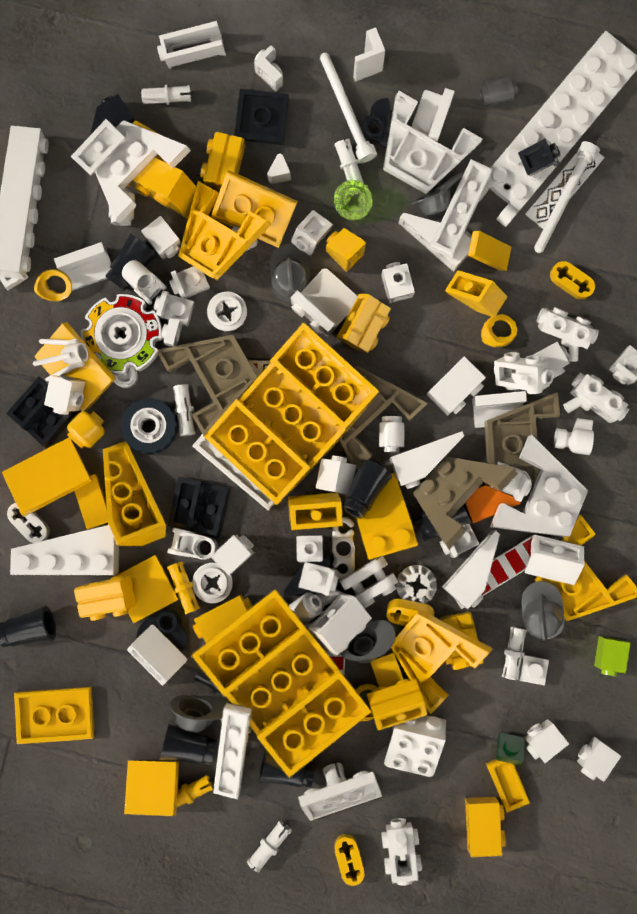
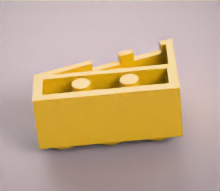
M154 157L126 187L132 186L143 196H149L158 203L188 218L196 190L195 184L182 170L176 167L172 168L167 163Z

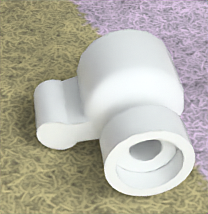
M577 418L572 432L557 428L554 435V448L564 449L568 447L573 453L590 455L594 440L593 420Z

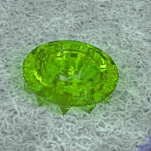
M347 180L336 189L334 205L337 212L345 219L359 220L370 212L373 206V194L370 192L368 185L363 184L359 180ZM360 193L357 200L360 204H353L347 207L350 201L348 195L354 196Z

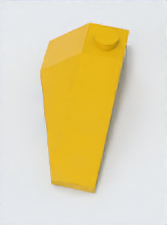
M124 441L103 449L107 520L117 545L144 546L164 538L166 524L129 445Z

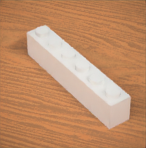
M10 127L0 192V277L25 280L26 272H29L31 268L29 252L35 242V236L32 233L33 225L37 224L38 221L36 205L37 200H40L42 195L40 179L45 174L43 159L44 154L48 153L49 148L48 139L45 138L41 128Z

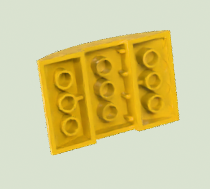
M304 322L274 355L268 367L246 392L231 404L203 436L276 505L321 461V458L323 459L380 392Z
M273 590L192 654V657L224 697L226 696L233 705L252 709L250 727L288 777H291L371 713L369 707L338 666L276 590Z

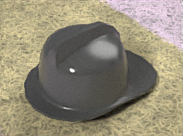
M458 174L448 179L428 194L411 201L410 204L416 203L425 219L434 221L444 217L454 196L452 185L462 178L463 174Z
M294 244L279 246V248L274 250L270 258L271 285L273 292L279 299L291 302L293 294L297 290L301 293L311 282L308 256Z
M538 581L531 583L522 594L521 605L524 626L530 635L538 639L547 640L554 638L564 628L565 620L561 594L549 582Z
M384 620L370 621L366 624L365 629L349 642L347 649L340 654L347 660L364 664L370 663L391 649L395 641V629L389 622Z
M182 695L171 700L170 708L175 713V725L177 728L189 732H200L210 726L213 720L223 718L224 707L229 702L220 697Z

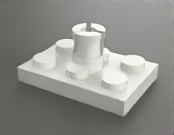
M341 763L336 765L330 764L323 768L327 787L320 790L313 788L305 791L304 795L298 797L301 808L311 821L382 797L374 773H368L367 771L359 772L353 776V779L347 780Z

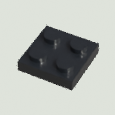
M240 89L234 136L241 137L244 141L284 145L289 94Z

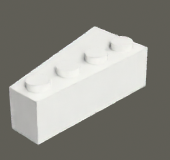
M109 525L11 549L10 575L119 574V546L114 539Z

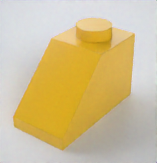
M345 228L339 233L337 231L333 232L326 240L328 243L326 245V252L346 272L364 256L366 242Z
M459 270L445 290L446 293L473 310L494 318L508 297L492 280Z

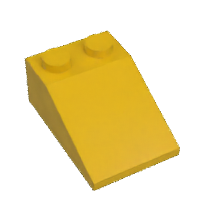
M395 473L391 474L392 479L383 488L370 511H367L362 519L356 518L369 560L418 546Z

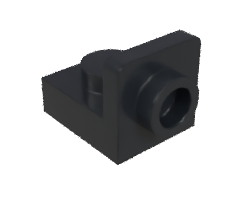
M546 138L518 152L529 177L552 165L557 166L560 164L558 157L561 154L556 143L553 142L551 144Z

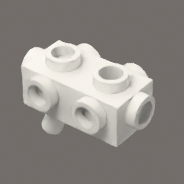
M554 307L553 311L542 308L537 317L539 329L561 338V344L569 347L568 361H578L579 347L588 349L590 343L593 344L596 341L599 330L590 325V320L577 316L575 320L568 317V312L560 308Z
M508 352L504 354V357L494 361L496 385L504 386L507 390L522 389L527 390V393L538 394L549 387L554 378L553 370L549 369V362L541 361V356L539 355L520 358V353Z
M579 373L571 384L574 388L570 394L575 398L563 404L568 413L581 406L586 411L593 410L609 423L617 420L621 421L629 412L628 404L623 401L624 397L615 390L609 391L603 386L604 382L597 376L583 375L582 373Z
M404 818L392 819L391 824L386 825V832H381L383 848H388L389 858H384L386 875L391 874L392 883L409 885L412 884V881L418 880L417 871H422L420 855H415L414 846L419 845L418 830L413 829L411 822L406 823ZM398 860H407V863L404 866H400Z

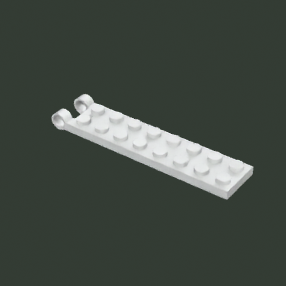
M607 31L601 35L491 167L494 170L479 202L490 189L507 202L508 205L496 219L503 226H508L557 167L552 165L529 177L518 152L546 138L551 144L553 142L556 143L561 154L558 160L561 162L637 71V55ZM505 184L510 186L509 190L504 189Z

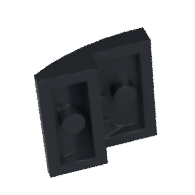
M38 376L6 414L43 447L48 448L80 411H69L68 415L53 412L54 408L44 405L48 383Z
M178 477L167 526L220 537L231 488Z

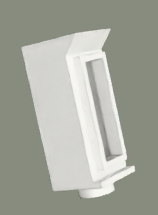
M217 21L159 36L161 45L157 46L161 61H166L169 69L173 66L216 55L226 56ZM211 40V42H210V43H207V44H203V45H199V46H195V47H191V48H187V49H183V50H179V51H175V52L173 51L174 49H178V48H182V47H186V46H190V45H193V44H197V43H201V42H205V41Z

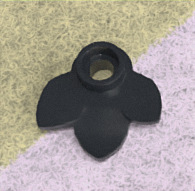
M389 98L377 100L371 107L370 115L361 124L364 137L368 140H377L385 148H387L393 114V110H390ZM370 124H376V132H371L369 130Z
M164 609L158 613L157 617L146 619L137 631L138 638L146 629L154 625L179 651H183L187 644V633L180 626L181 617L173 609ZM166 617L173 619L171 626L165 624L164 619Z

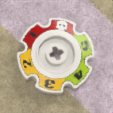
M117 294V299L114 302H109L107 298L98 301L85 316V319L90 323L89 327L81 330V339L109 371L117 375H128V368L131 366L135 367L139 372L147 368L158 356V349L155 348V343L163 340L161 336L162 324L154 310L146 312V302L128 294ZM121 330L127 335L125 339H122L118 334Z

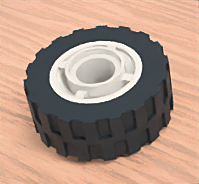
M142 398L140 401L131 403L132 405L125 409L126 412L122 415V424H120L122 436L126 443L139 453L149 455L161 453L164 449L169 448L170 444L174 442L177 433V420L171 408L164 402L154 398ZM148 420L156 423V428L151 433L143 431V424Z

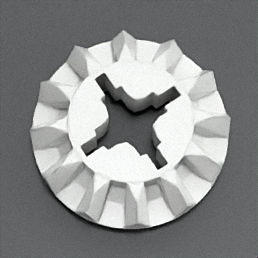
M221 292L210 300L207 315L215 328L224 332L235 331L243 325L247 316V307L244 300L238 294ZM224 302L229 309H235L231 313L232 321H229L226 315H220L224 311Z
M207 563L199 567L192 580L194 593L199 599L207 603H218L224 600L232 590V576H228L217 563ZM204 575L210 578L220 575L217 584L221 591L214 587L205 591L209 582Z
M409 566L398 576L397 591L404 600L425 604L432 600L437 591L434 574L424 566ZM420 574V583L426 586L427 589H418L414 596L413 587L406 584V582H415Z

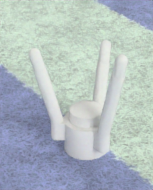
M40 339L39 342L41 344L64 345L65 347L61 350V355L34 361L33 365L38 366L63 360L64 363L70 365L52 375H64L77 367L85 366V362L88 360V350L85 344L79 342L78 339ZM50 376L45 378V382H49Z

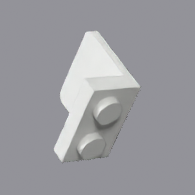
M322 269L301 293L297 290L291 297V304L293 306L291 308L300 317L305 316L311 321L310 326L319 334L324 333L328 337L348 316L358 296L328 269Z
M426 715L394 725L385 757V766L427 777L433 776L446 739V720Z

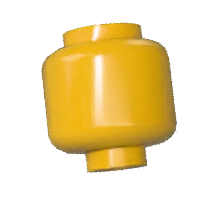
M81 411L67 425L69 431L67 436L81 449L84 446L91 448L105 434V429L102 426L104 420L94 411L91 414Z

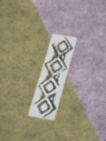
M578 152L525 214L542 229H544L579 160ZM600 153L596 160H592L590 164H587L572 196L605 158Z

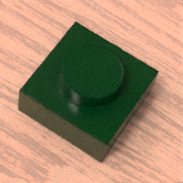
M500 732L497 740L496 760L521 766L524 760L525 738Z

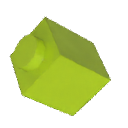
M599 636L594 666L602 669L601 674L617 676V672L626 674L630 643L624 640Z

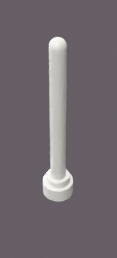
M322 53L320 60L357 144V151L355 152L359 163L369 162L377 156L374 145L366 141L329 54Z
M587 141L581 143L577 151L579 160L534 247L537 253L544 251L587 164H590L592 160H596L600 148L595 144Z

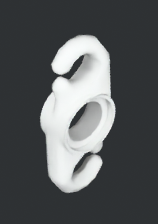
M342 517V523H346L349 527L354 526V522L350 518ZM339 526L332 527L333 566L337 568L340 564L347 565L348 571L345 574L335 570L334 575L339 576L338 579L342 580L352 575L355 570L354 531L350 529L347 533H341ZM341 541H346L351 546V551L346 556H341L336 551V546Z

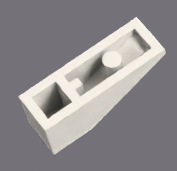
M403 213L400 216L399 224L453 272L467 258L472 235L466 230L451 259L429 249L440 226V222Z
M463 432L390 457L389 459L399 487L405 485L409 489L420 485L419 479L425 478L464 437Z
M491 531L442 586L466 609L470 606L476 607L484 597L481 594L486 588L500 535L497 531Z

